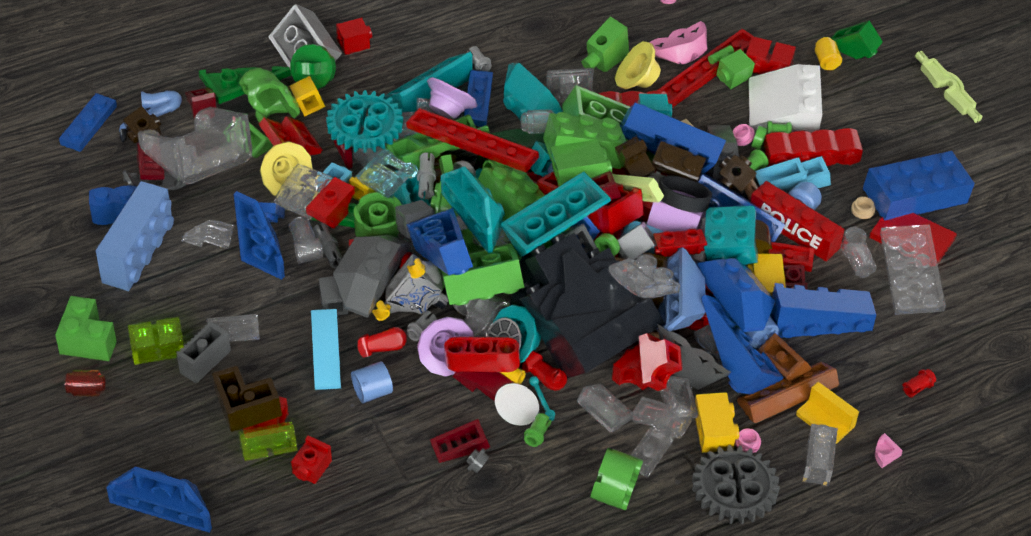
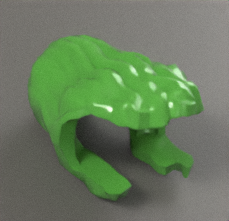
M254 68L242 76L239 82L240 86L248 96L250 105L256 110L255 116L259 123L263 117L267 118L274 113H289L293 119L300 114L299 105L288 87L280 82L269 70Z

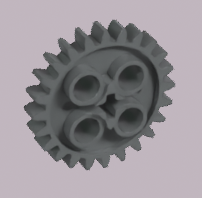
M728 445L726 452L721 447L717 448V454L708 451L707 458L701 457L700 464H696L695 472L693 473L692 491L696 492L695 500H702L701 509L710 507V516L717 512L719 514V521L726 516L729 518L730 524L733 523L734 518H738L741 524L744 523V518L746 517L751 522H754L755 515L763 518L765 511L770 512L772 504H776L780 486H778L779 477L775 476L776 468H769L770 460L762 462L761 453L753 456L752 448L745 453L740 445L737 451H733L731 445ZM732 466H734L736 472L735 480L732 479L734 473L732 470ZM736 488L739 489L738 499L740 503L736 499Z

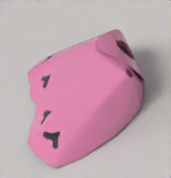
M700 21L687 29L673 31L668 38H657L649 43H652L656 51L655 57L677 64H687L707 51V29L705 23Z

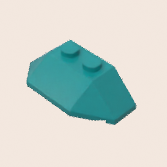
M520 63L508 64L503 103L508 110H511L518 116L522 123H525L528 127L547 125L549 113L557 114L558 112H563L559 102L551 92Z
M465 166L442 174V195L487 253L493 252L502 231L500 223L503 222L505 215L502 205L494 200L490 190L485 188Z

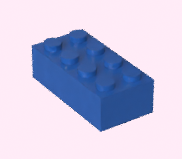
M953 151L869 168L863 190L874 202L880 216L884 220H889L911 213L922 214L966 204L975 183Z

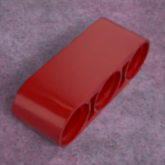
M452 337L444 344L446 367L451 371L513 372L520 366L519 343L513 338Z

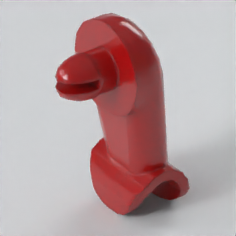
M392 327L371 336L365 334L358 339V351L362 357H368L374 352L399 350L405 346L407 335L399 327Z
M534 351L531 352L523 362L521 369L525 373L530 371L550 390L557 391L564 388L567 383V376L564 371L553 368L542 361V355Z

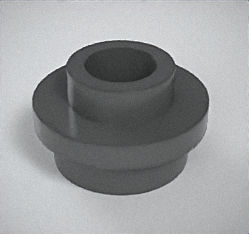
M484 448L480 452L475 449L466 460L469 464L468 471L473 470L475 473H478L490 456L485 453L486 450Z

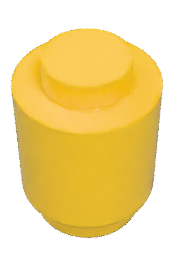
M829 37L819 39L815 45V53L821 68L824 70L836 69L842 63V57L836 42Z

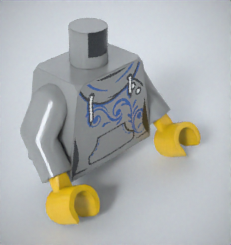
M412 254L386 287L387 302L384 303L380 300L376 303L378 309L372 311L376 319L383 321L391 313L395 312L423 314L431 304L444 309L448 303L447 295L442 293L443 285L440 270L431 261H422Z

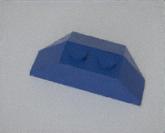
M732 258L695 263L705 277L706 286L743 332L764 330L775 304V299L748 267L737 259Z
M134 467L111 481L106 487L109 502L205 532L210 533L212 529L210 513L196 484L191 483L189 480L176 479L159 471L153 472Z

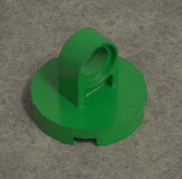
M310 44L296 50L291 59L290 69L295 82L310 76L316 88L322 89L334 78L336 65L334 57L330 55L324 46Z

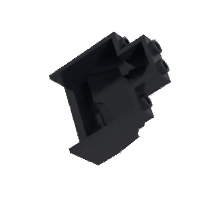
M561 233L551 239L552 245L547 248L544 244L531 251L533 256L525 260L537 284L526 290L527 295L520 300L535 319L537 331L558 368L564 371L567 379L589 372L638 341L640 335L649 334L657 329V324L660 326L665 324L651 297L644 299L636 292L621 263L615 259L610 248L602 251L596 248L586 254L575 233L568 236Z

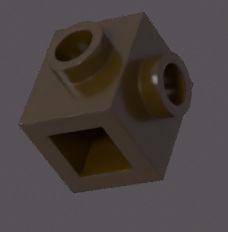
M142 106L123 119L125 128L128 130L126 134L134 144L137 142H157L160 138L159 136L162 135L159 127L161 123L154 114L149 115Z
M742 154L740 157L734 155L732 159L727 156L719 165L722 169L719 172L722 176L720 181L729 189L734 186L740 192L757 173L750 168L752 163ZM733 168H738L740 170L739 176H734L732 174Z

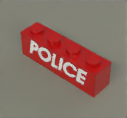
M765 181L752 193L750 202L786 224L781 234L802 247L815 248L814 254L827 262L841 248L844 228L770 182Z

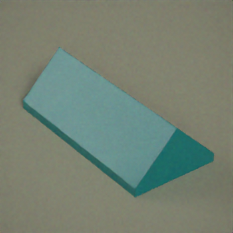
M471 51L449 57L386 94L385 100L393 98V103H398L399 109H402L404 120L414 114L419 108L422 109L429 105L431 98V89L427 83L429 78L439 79L455 88L469 81L473 63Z
M583 171L500 223L519 256L522 257L610 202L611 199Z

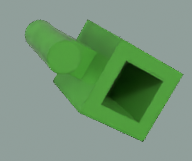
M729 45L708 56L710 64L719 61L716 75L730 89L749 80L752 76L755 63L741 49L734 52V48Z

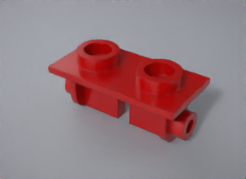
M702 229L653 233L656 242L654 253L664 257L672 256L681 247L685 248L689 255L700 254V252L705 251L704 246H707Z

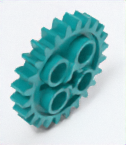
M366 90L363 91L362 95L354 91L353 97L345 94V100L338 98V104H331L332 110L327 111L326 123L328 134H331L332 140L337 139L338 146L344 144L345 150L353 147L354 152H357L359 148H362L363 152L366 153L367 149L371 148L373 152H376L377 146L385 149V143L392 145L393 139H398L399 133H402V109H399L398 103H393V98L385 100L384 93L378 97L376 96V91H373L371 95H368Z

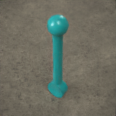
M532 376L529 379V384L534 386L545 414L552 421L555 419V412L550 410L538 385V377Z

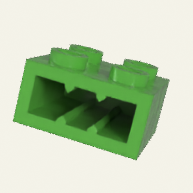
M598 139L550 147L552 169L558 186L563 185L583 171L590 178L609 171L612 172L610 159H607L606 148H601Z

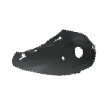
M657 324L660 340L666 339L672 343L675 340L676 343L682 345L680 346L682 371L671 375L681 384L700 390L729 376L731 371L716 363L712 355L702 349L692 348L684 337L675 332L666 331ZM699 356L702 357L703 360H707L708 362L702 363ZM713 368H716L719 372H722V373H717V374H716V373H715V370H714Z

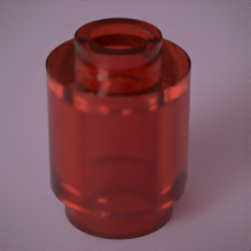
M73 370L72 373L68 372L66 374V393H72L73 396H99L101 391L105 390L106 380L105 376L101 375L100 370Z

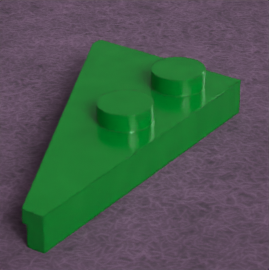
M273 66L272 71H270L278 80L291 76L289 67ZM257 67L222 69L221 73L206 74V69L199 70V78L206 87L215 93L216 101L218 104L245 94L239 82L247 71Z

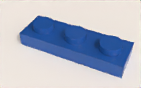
M470 70L467 93L476 100L477 107L465 109L464 116L471 115L475 126L478 127L487 125L493 72Z
M96 93L60 136V145L81 152L116 109V100Z
M259 202L269 222L278 223V218H285V209L276 203Z

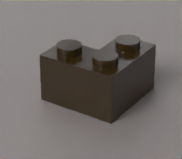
M238 366L212 373L215 393L231 432L282 416L279 395L271 377L245 385Z

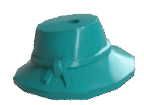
M511 305L502 309L493 323L501 318H509L518 325L521 333L519 352L520 363H522L532 351L537 349L541 336L536 329L535 319L525 307Z

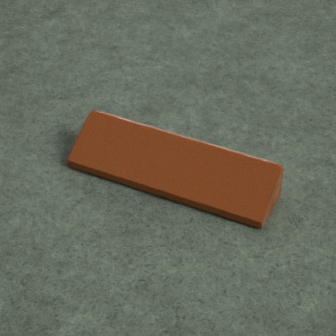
M821 361L810 366L812 369L790 381L783 378L781 381L752 395L747 394L738 398L737 402L753 423H757L808 400L811 388L817 382L829 390L839 385L837 370Z

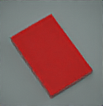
M915 213L889 220H884L881 217L870 232L869 238L935 269L956 239L957 233Z

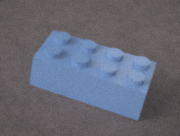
M142 181L139 183L96 249L103 284L129 291L133 284L138 282L144 266L150 263L156 247H160L166 231L170 230L173 226L174 218L171 214V200H169L168 189Z

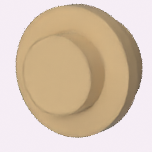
M859 197L852 203L851 212L860 219L871 218L875 213L874 202L868 197Z

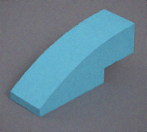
M822 156L802 163L798 157L755 171L757 173L755 178L759 187L765 181H768L786 193H789L800 182L807 181L813 183L817 188L831 185L830 172Z
M337 309L311 310L315 390L341 388Z

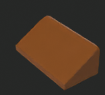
M776 333L757 350L760 354L764 352L788 381L812 369Z

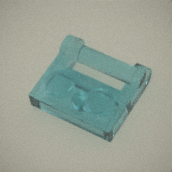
M383 149L356 177L362 184L389 198L408 178H414L417 175L418 167L413 163H406L400 160L391 151ZM390 164L399 169V171L396 173L383 165Z

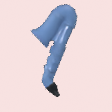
M167 90L154 94L141 91L142 107L149 115L154 114L158 117L168 112H173L182 103L181 95L175 91ZM124 123L120 125L119 129L122 143L125 142L127 138L126 133L128 132Z

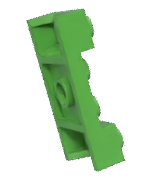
M469 114L454 119L456 122L476 129ZM487 125L477 128L478 130L490 133ZM415 133L393 141L392 145L385 144L388 161L401 171H419V157L423 153H428V158H430V153L436 158L442 152L460 149L421 133Z

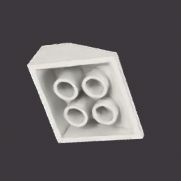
M796 64L749 78V126L754 130H757L758 126L767 128L768 121H772L774 124H787V122H791V132L808 131L812 133L819 130L822 118L820 66Z

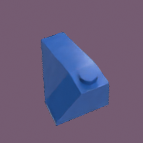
M703 174L699 179L698 183L707 187L712 193L708 208L754 206L756 209V220H760L768 225L771 242L777 240L786 224L707 174Z
M236 191L234 193L241 261L282 280L285 277L284 261L274 229L259 202Z
M708 295L701 297L722 365L725 369L731 371L728 376L730 386L737 393L752 395L781 381L784 377L764 352L760 354L751 346L753 339L741 329H736V322L717 298Z

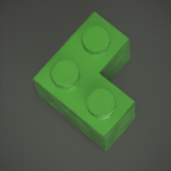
M70 296L55 335L59 353L62 355L110 361L117 342L113 322L99 321L95 299Z

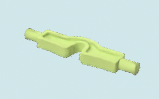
M923 51L917 52L915 58L922 64L921 71L928 77L935 88L949 86L944 92V98L962 115L968 114L975 123L979 122L982 119V115L975 109L976 102L964 90L962 81L953 73L946 71L935 58L929 59Z

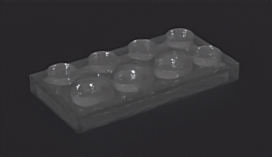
M930 224L881 228L880 235L895 315L945 311L946 304Z

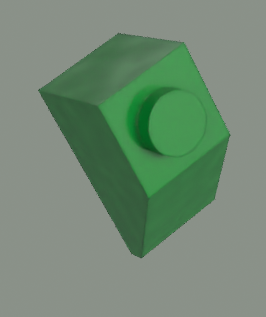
M870 20L837 30L831 37L836 42L839 52L854 59L874 56L878 52V47L883 43Z

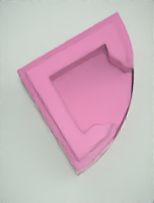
M884 433L879 438L875 448L876 461L883 468L899 458L903 450Z

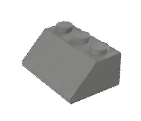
M294 4L268 36L289 68L292 56L297 49L304 45L318 44L324 46L330 55L334 57L335 61L342 54L315 13L298 4Z

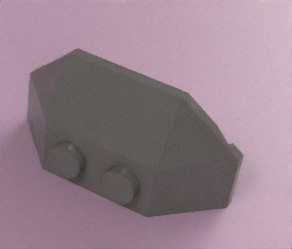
M389 234L355 237L333 272L344 308L368 318L399 267L403 256L411 247V243Z

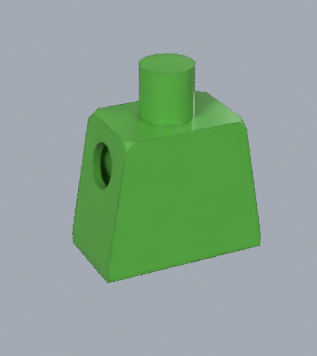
M609 17L587 41L588 56L582 60L583 67L588 71L597 67L601 71L607 72L621 62L629 53L627 27L614 18Z

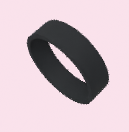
M673 175L663 176L659 182V188L664 195L661 201L683 211L695 213L705 212L708 209L712 193L704 185L685 177ZM673 190L684 192L694 197L685 196Z

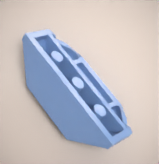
M683 247L667 261L664 300L658 309L665 322L662 327L666 331L689 327L693 322L701 319L706 312L701 299L706 294L705 277Z

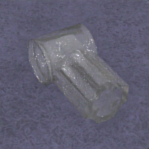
M303 217L294 218L289 223V231L294 242V251L298 263L322 259L323 250L318 237H315L309 219Z
M850 227L845 231L841 252L849 259L855 276L860 278L868 277L876 271V264L865 242L866 233L859 227Z

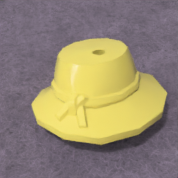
M642 41L627 54L618 67L615 76L618 87L623 89L635 86L647 88L656 82L661 69L655 60L656 51L652 43Z
M289 141L274 145L264 156L260 168L263 184L274 196L288 199L300 195L310 183L312 175L311 156L301 145Z

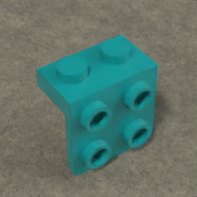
M754 206L713 207L707 209L705 224L707 246H704L707 261L732 258L737 259L744 265L758 263V252L755 243L756 209Z

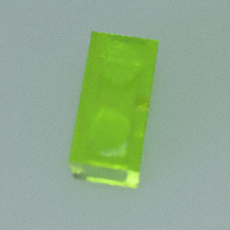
M179 317L157 320L156 324L151 325V322L128 325L134 365L177 358V351H180V348H184Z
M291 422L238 432L244 461L268 457V451L265 448H271L273 455L298 451L294 426Z

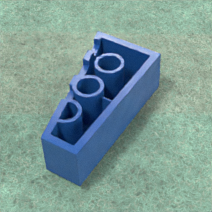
M634 103L627 110L620 125L625 139L630 140L637 136L639 141L643 139L647 146V151L654 155L662 141L691 152L694 156L699 155L706 158L699 178L717 163L726 142L722 138L638 103Z
M453 208L406 224L416 252L431 261L447 275H460L467 272L468 268L473 267Z
M774 284L772 297L775 299V304L770 317L779 328L777 335L780 338L873 330L876 312L870 292L839 289L837 292H830L824 287H818L815 291L805 290V287L802 285L784 288L783 284Z

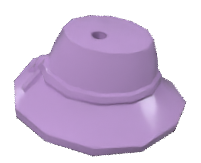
M433 77L427 80L431 89L429 107L436 114L454 120L465 109L477 107L476 100L468 93Z
M445 317L435 320L421 333L417 346L419 359L431 373L449 376L456 372L446 367L444 344L452 337H474L473 331L462 319Z

